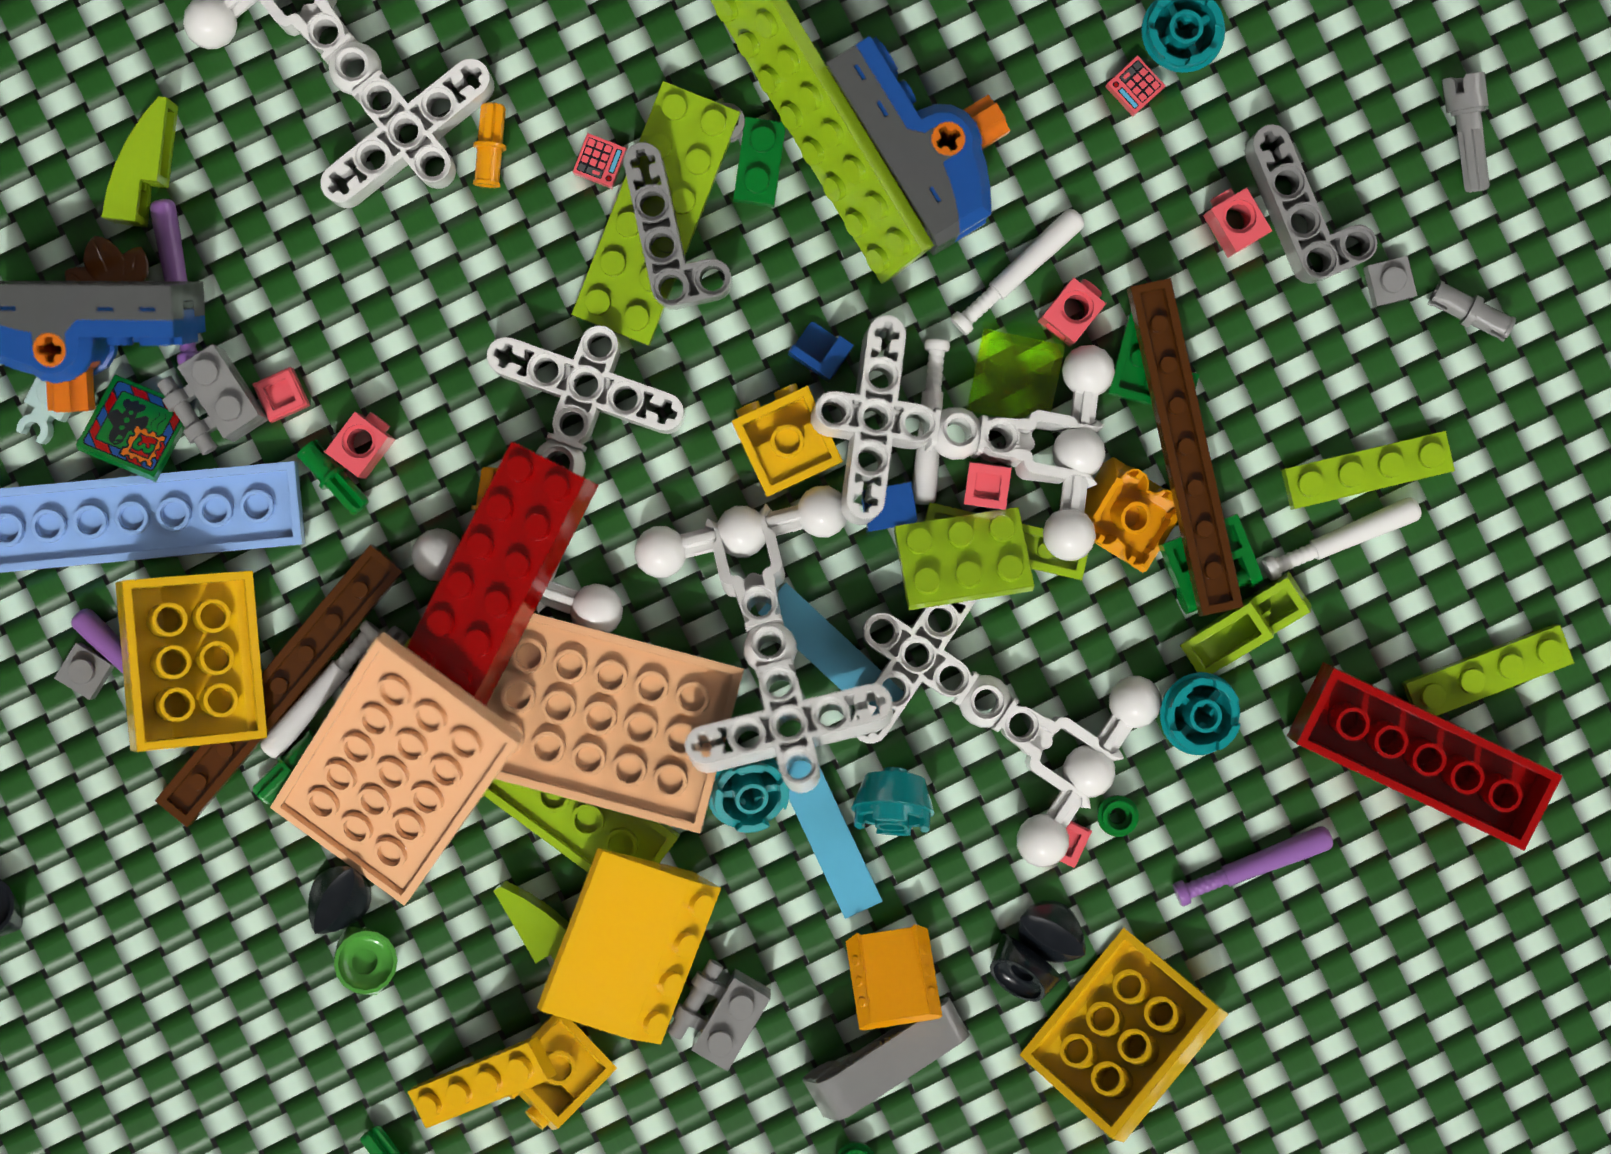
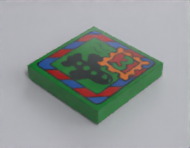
M114 375L77 441L76 447L83 453L157 482L185 427L174 411L169 412L162 401L165 398L162 393Z

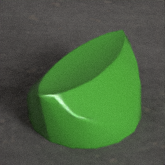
M349 926L343 931L338 940L334 955V967L339 981L347 989L361 995H377L393 978L398 962L395 948L388 938L371 929L357 926Z

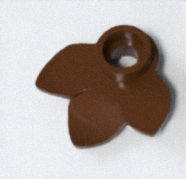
M94 236L85 248L84 266L66 270L65 280L145 281L149 274V262L142 247L130 249L122 254L111 241L100 236Z

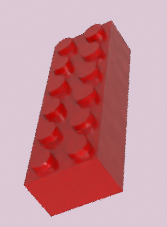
M511 441L406 648L480 703L487 706L599 485Z
M1324 662L1287 734V737L1293 742L1523 851H1525L1562 778V775L1546 766Z

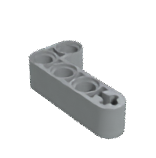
M1266 125L1250 137L1245 145V157L1290 267L1297 279L1303 283H1317L1351 269L1374 255L1378 244L1374 232L1367 226L1354 225L1330 235L1291 138L1285 129L1278 125ZM1263 142L1265 144L1272 143L1275 150L1272 152L1270 150L1262 151L1260 145ZM1279 161L1282 162V164L1276 167L1274 170H1272L1271 172L1269 171L1268 167L1271 164H1273L1274 166ZM1281 176L1289 180L1292 187L1290 195H1283L1278 192L1275 187L1276 177ZM1292 215H1300L1306 220L1307 232L1305 234L1298 233L1291 226ZM1347 237H1353L1360 243L1361 252L1358 257L1351 255L1347 251L1345 246ZM1310 252L1319 255L1323 261V269L1320 273L1311 270L1307 264V256Z
M646 142L632 145L624 156V168L651 290L655 299L664 308L677 310L725 298L732 288V276L729 268L722 261L705 259L686 264L665 164L659 150ZM647 156L650 162H655L649 165L653 184L645 185L640 169L634 168V166L640 164L639 157ZM651 196L661 197L665 201V207L661 214L651 217L645 215L642 209L644 201ZM661 237H667L674 242L673 252L666 258H657L652 254L653 243ZM711 269H717L725 275L723 286L715 291L705 289L701 283L705 272ZM670 278H676L683 283L682 294L674 300H667L661 295L662 284Z
M950 998L940 999L942 1011L940 1019L897 1025L843 1061H828L808 1072L802 1080L822 1116L835 1121L851 1116L965 1041L970 1034Z

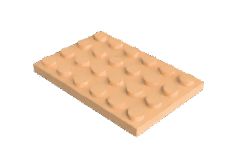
M533 613L486 706L525 735L495 779L701 833L717 772L704 773L697 770L685 750V741L688 734L699 726L732 718L744 669ZM710 742L703 743L701 753L703 757H708L711 755L710 750L712 746Z
M383 631L374 640L270 808L405 906L525 735Z

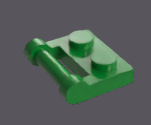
M1238 514L1224 518L1233 560L1238 559L1240 564V570L1236 571L1239 588L1246 585L1252 588L1263 583L1261 570ZM1180 536L1158 546L1176 588L1179 604L1185 614L1196 611L1197 606Z

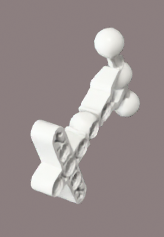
M192 0L185 9L183 24L189 39L199 47L218 49L228 45L236 35L237 18L256 2L260 1L288 35L297 36L301 34L311 43L329 65V75L334 85L342 92L353 95L362 105L365 112L378 128L329 166L322 174L320 180L324 195L339 207L353 208L359 205L407 165L429 187L440 189L450 185L456 175V165L438 140L481 107L483 103H486L494 92V80L487 67L479 60L465 59L457 63L407 103L382 72L381 60L377 52L369 45L358 42L340 20L337 12L334 10L337 0H314V3L304 5L299 15L294 13L289 16L284 14L274 0ZM329 27L338 28V36L334 42L330 44L320 43V35L325 29ZM354 60L364 61L365 68L361 75L352 78L346 76V69L350 62ZM473 75L476 79H479L481 85L474 89L471 85H468L466 78ZM453 87H455L459 94H461V96L463 97L464 101H462L461 103H459L458 99L451 91ZM383 92L390 93L392 98L390 105L384 110H374L372 102L375 96ZM439 99L451 101L450 111L443 117L431 115L432 105ZM407 125L417 126L418 135L413 142L406 144L399 142V133L403 127ZM374 151L384 152L385 162L382 167L377 170L368 169L366 165L368 156ZM436 157L444 159L445 167L441 174L432 177L425 174V166L430 159ZM356 166L367 179L362 181L352 168ZM342 178L348 182L347 186L350 189L346 194L339 191L340 188L337 184Z
M885 315L876 318L865 332L862 340L855 394L838 391L825 393L816 402L810 415L811 424L819 434L826 437L849 440L841 499V511L844 517L855 525H865L871 522L882 511L885 503L892 447L917 449L925 446V451L930 452L934 448L940 455L951 460L965 459L969 456L976 459L981 456L984 460L1014 467L1016 475L1023 480L1054 484L1063 482L1060 510L1054 512L1046 520L1043 529L1044 544L1053 556L1065 561H1076L1085 557L1093 548L1096 539L1094 524L1087 514L1084 513L1087 489L1097 485L1092 475L1101 468L1106 455L1104 442L1097 434L1104 425L1095 420L1098 395L1104 393L1111 386L1115 374L1114 363L1108 353L1095 345H1084L1073 349L1066 356L1062 373L1065 384L1073 392L1071 416L1037 410L1027 418L1000 417L989 421L988 416L982 415L980 418H977L973 412L962 407H950L941 411V408H935L932 411L927 406L898 401L906 329L903 323L896 317ZM880 331L886 332V339L891 341L886 347L883 357H877L882 346V339L878 337ZM880 371L884 373L888 379V387L877 388L871 384L869 372ZM826 405L837 407L842 414L841 422L830 423L826 421L822 415V407ZM873 411L879 414L883 420V428L879 430L869 428L864 422V413ZM906 419H918L924 426V434L922 436L911 435L905 427ZM949 424L958 425L963 429L965 433L964 442L957 443L949 438L947 434V426ZM1034 429L1061 432L1056 438L1052 450L1056 466L1033 461L1032 452L1030 451L1035 446V441L1032 438V431ZM989 431H998L1004 436L1006 440L1005 449H998L991 445L988 438ZM864 452L872 454L878 462L877 470H864L859 465L858 455ZM871 483L866 489L865 502L872 504V506L863 513L860 511V504L853 503V501L861 495L863 484Z
M597 325L585 331L574 360L509 337L496 339L488 348V364L498 375L560 398L553 416L552 426L554 433L548 432L547 438L549 440L539 446L536 454L548 460L555 454H566L570 460L568 470L582 477L586 465L583 452L587 449L583 443L589 440L600 412L663 434L676 432L684 423V408L677 397L614 374L620 357L621 347L617 336L606 326ZM601 336L610 339L612 348L606 356L595 357L590 353V344L594 339ZM511 348L512 353L518 359L528 362L527 376H522L526 370L521 365L509 362L506 368H504V363L499 360V355L501 353L508 354ZM545 362H554L558 366L557 377L548 383L539 381L537 378L539 366ZM587 375L597 378L598 388L594 394L587 397L577 394L576 384L580 378ZM625 389L633 390L638 396L635 407L627 411L618 409L615 404L617 394ZM646 396H652L649 401L650 405L659 409H664L666 403L672 404L671 409L677 415L676 418H668L665 424H660L659 416L646 410L645 419L639 417L645 409ZM573 414L581 416L584 421V428L581 433L576 436L565 435L562 429L565 418ZM439 528L428 530L420 535L412 549L413 564L419 574L428 580L440 582L460 543V539L449 530ZM558 564L536 607L537 612H541L548 606L570 614L573 624L607 633L616 629L622 619L623 612L621 599L616 592L608 586L601 584L587 585L578 591L555 583L553 580L559 567Z
M815 486L803 494L798 505L772 511L767 504L763 506L760 512L748 506H734L725 511L718 522L707 518L704 529L679 534L667 526H653L644 531L636 542L635 560L638 567L646 574L655 578H668L677 573L683 566L686 558L713 552L723 590L728 596L737 598L745 620L744 625L747 637L744 643V656L748 665L756 671L765 710L693 729L686 738L685 750L693 766L701 772L713 773L777 757L779 770L785 785L791 791L806 793L814 789L820 779V767L815 747L877 732L886 728L891 723L893 717L892 698L889 691L881 685L867 684L803 700L793 662L797 654V641L793 633L784 626L778 600L777 587L784 582L785 572L776 536L802 529L815 537L829 538L840 532L847 522L841 511L842 494L830 486ZM766 543L771 561L770 567L764 569L761 575L750 573L745 579H742L740 576L731 575L726 553L736 558H749L758 553ZM759 602H765L772 606L770 611L763 616L752 615L750 610ZM768 641H775L782 645L779 652L773 656L762 655L759 651L761 646ZM784 680L792 685L790 691L783 696H774L769 693L771 685L777 681ZM876 701L879 707L878 714L871 715L868 709V702ZM850 705H854L857 716L856 721L851 720ZM829 710H836L843 714L842 721L836 726H826L820 722V719ZM794 720L802 725L798 734L793 737H785L779 733L780 726L786 721ZM746 731L757 732L759 739L754 746L744 748L737 744L738 738L742 733ZM726 736L732 749V752L728 753L726 752V749L724 747L725 743L722 739ZM710 742L712 746L710 750L711 755L703 757L701 753L703 750L702 744ZM797 761H805L812 768L807 776L794 778L788 772L790 766Z
M977 600L954 603L962 606L959 613L951 604L924 608L911 628L888 613H877L870 616L864 623L862 636L872 649L889 659L874 684L882 686L886 679L896 677L904 685V694L899 700L892 701L893 717L891 723L886 728L877 733L873 732L857 736V738L865 743L881 741L887 735L922 682L939 694L955 697L952 702L959 706L963 717L970 724L980 728H991L996 732L1001 730L1002 735L1027 755L1025 760L1027 768L1061 790L1046 814H1037L1028 818L1020 826L1017 833V848L1020 855L1029 864L1036 867H1049L1057 864L1066 855L1068 850L1069 834L1066 828L1079 808L1091 809L1090 798L1104 794L1112 786L1115 778V764L1113 761L1124 759L1119 748L1133 728L1145 727L1158 717L1161 707V695L1157 686L1151 680L1142 676H1128L1121 679L1112 688L1109 696V708L1112 715L1096 737L1067 717L1055 716L1049 719L1030 708L1016 706L1019 700L1011 697L1008 687L1000 679L991 675H980L976 671H972L970 674L968 667L944 650ZM936 608L945 610L950 617V625L943 632L933 631L928 624V616ZM876 620L888 621L893 628L892 638L887 643L879 644L871 638L870 628ZM912 643L922 644L927 651V659L919 667L910 666L905 659V650ZM948 666L956 667L962 675L960 685L953 690L945 689L940 683L941 671ZM984 689L990 690L996 698L995 707L988 713H980L974 704L976 695ZM868 702V709L872 715L877 707L869 705ZM854 712L853 715H852V718H851L852 721H856V720H857V716H856V713H855V712ZM1018 713L1026 714L1030 720L1029 731L1022 736H1014L1009 728L1011 718ZM1060 729H1063L1085 744L1075 748L1066 757L1063 765V778L1040 762L1043 750L1052 746V737Z

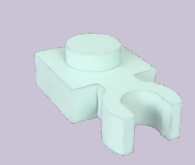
M36 377L24 400L25 403L34 407L31 414L25 415L19 420L16 431L27 435L30 427L37 423L40 426V434L37 436L36 442L46 445L54 434L52 424L54 418L61 422H67L71 412L48 411L46 381Z

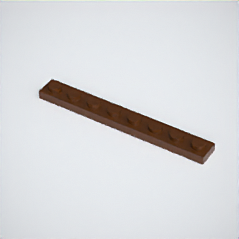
M1171 278L1131 286L1127 289L1198 615L1205 616L1243 607V602Z
M369 545L262 672L267 734L405 572L374 545ZM262 739L201 745L155 801L184 826H191L258 747Z

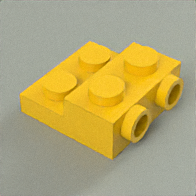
M794 383L774 393L775 401L762 407L759 401L752 402L736 410L738 418L732 420V425L766 497L843 462L832 437L819 434L811 424L810 415L816 402L808 385L799 389L797 384Z
M551 1015L528 1039L538 1036L557 1074L546 1082L509 1096L515 1099L519 1095L530 1106L525 1113L541 1130L547 1125L551 1130L559 1129L617 1069L573 1021Z

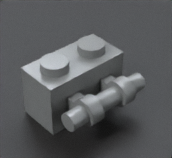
M214 344L177 366L188 385L179 388L172 376H168L157 383V386L165 396L162 400L169 412L174 411L185 427L184 435L190 444L195 443L202 455H207L217 448V445L210 436L215 430L218 429L223 438L235 442L268 421L263 408L225 350ZM196 398L209 415L203 420L198 418L189 402Z
M709 959L703 971H697L691 983L694 986L684 1003H679L672 1015L674 1020L667 1032L681 1040L688 1027L698 1030L693 1039L692 1051L728 1072L770 1001L771 989L737 969L733 971L726 985L717 980L724 967L717 961ZM709 994L716 997L717 1000L707 1017L698 1013V1010Z

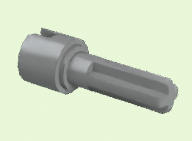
M1485 72L1466 74L1463 79H1454L1453 77L1443 79L1446 113H1451V117L1455 116L1464 189L1466 192L1486 190L1489 188L1490 182L1481 112L1485 111V107L1489 106Z

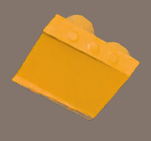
M1112 457L1102 464L1094 480L1097 485L1088 488L1084 513L1087 514L1094 524L1096 533L1094 543L1144 573L1160 550L1158 545L1166 541L1178 521L1172 493L1170 490L1164 489L1149 480L1147 474L1141 470L1127 466Z
M914 924L908 928L863 935L856 933L846 941L860 1030L864 1031L922 1022L942 1017L928 928Z

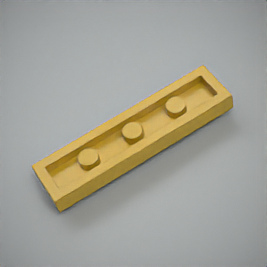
M535 1036L419 1083L407 1092L425 1128H429L546 1082L557 1073L538 1036Z

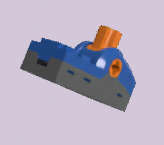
M869 36L826 62L828 70L933 242L934 246L928 251L934 256L985 225L986 218L991 215V190L988 169L982 150L1010 132L1003 112L989 94L964 110L953 105L935 104L917 112L912 105L916 102L913 91L905 80L898 82V68L883 43L879 42L877 37L872 39Z
M0 281V363L46 381L48 411L77 412L95 410L94 376L100 374L111 365L117 355L118 345H133L134 342H139V345L144 346L185 345L198 342V333L206 332L203 281Z

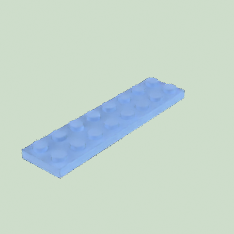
M297 461L161 473L157 482L138 475L0 488V573L306 544Z

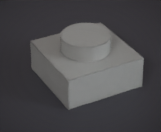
M1408 256L1368 265L1363 268L1373 308L1417 296Z
M78 642L73 646L54 679L85 698L93 700L97 697L115 666L100 653L82 642Z

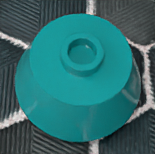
M1154 0L1147 9L1142 22L1144 46L1157 64L1170 71L1188 73L1202 69L1216 58L1223 46L1225 39L1223 14L1214 0Z
M1197 672L1186 675L1176 681L1165 692L1161 700L1160 721L1163 732L1168 741L1184 753L1206 755L1222 750L1233 741L1240 729L1239 698L1228 682L1215 674Z
M773 758L717 771L709 801V807L714 816L722 823L734 827L738 832L753 833L768 828L770 826L769 821L776 817L783 808L786 809L789 801V788L784 783L778 762Z
M887 767L883 771L866 774L851 807V810L855 812L854 826L857 829L865 828V823L875 825L877 828L876 834L910 836L911 827H920L921 832H929L930 817L935 814L925 779L919 775L908 773V770L898 767Z

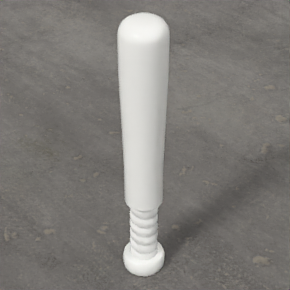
M1074 209L1065 210L1012 263L989 283L990 287L976 301L972 302L962 313L957 311L951 316L950 319L957 329L964 335H968L973 330L972 324L983 313L987 312L998 299L1003 300L1017 286L1084 227L1082 216Z
M926 339L924 347L929 353L926 389L922 391L921 405L927 406L932 411L935 408H941L942 411L944 393L941 392L943 358L945 352H948L950 349V342L942 339ZM919 421L918 436H922L924 434V426ZM925 446L916 449L912 480L915 504L929 505V502L934 503L936 501L940 454L934 448L930 452L925 451Z
M1405 498L1334 531L1312 539L1310 544L1288 552L1285 555L1276 558L1267 556L1262 559L1263 568L1271 581L1281 578V573L1288 569L1304 564L1314 558L1321 560L1419 520L1421 508L1415 499Z
M367 620L360 625L359 629L361 632L358 634V637L345 649L340 658L336 661L332 660L311 686L268 732L267 738L262 739L261 749L268 756L276 758L287 751L331 695L350 674L348 671L353 667V664L357 662L361 655L366 652V649L371 646V643L382 633L380 629Z

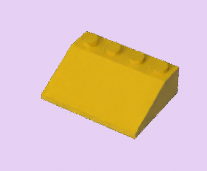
M253 570L116 582L130 751L142 752L267 738Z
M598 848L536 1008L542 1012L627 1039L661 1045L721 888L690 870Z
M1123 928L1024 1048L1020 1056L1111 1139L1124 1143L1229 1014L1127 929Z

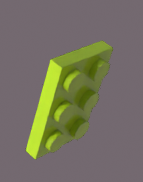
M1019 507L897 525L894 527L908 610L1030 592L1034 589Z

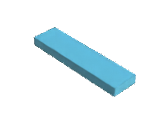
M785 583L778 590V600L784 626L793 633L797 641V650L842 691L874 684L882 671L790 585ZM766 603L758 613L761 616L766 615L772 606ZM890 678L883 682L882 686L889 691L892 701H897L903 696L904 692ZM870 701L869 705L877 707L872 715L878 714L879 707L876 701Z
M797 761L790 766L788 772L794 778H803L810 773L812 766L808 762ZM820 768V779L814 789L806 793H797L789 789V800L846 919L883 901Z

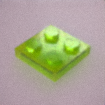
M984 328L966 410L993 417L999 416L1014 419L1027 418L1037 410L1051 412L1065 345Z

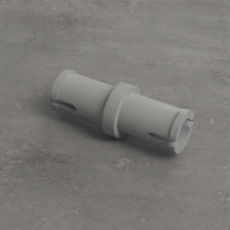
M1442 280L1435 287L1428 301V305L1460 319L1461 325L1467 328L1472 325L1498 338L1501 342H1504L1505 338L1509 336L1516 323L1515 317L1485 304L1483 297L1479 295L1471 297L1445 284Z

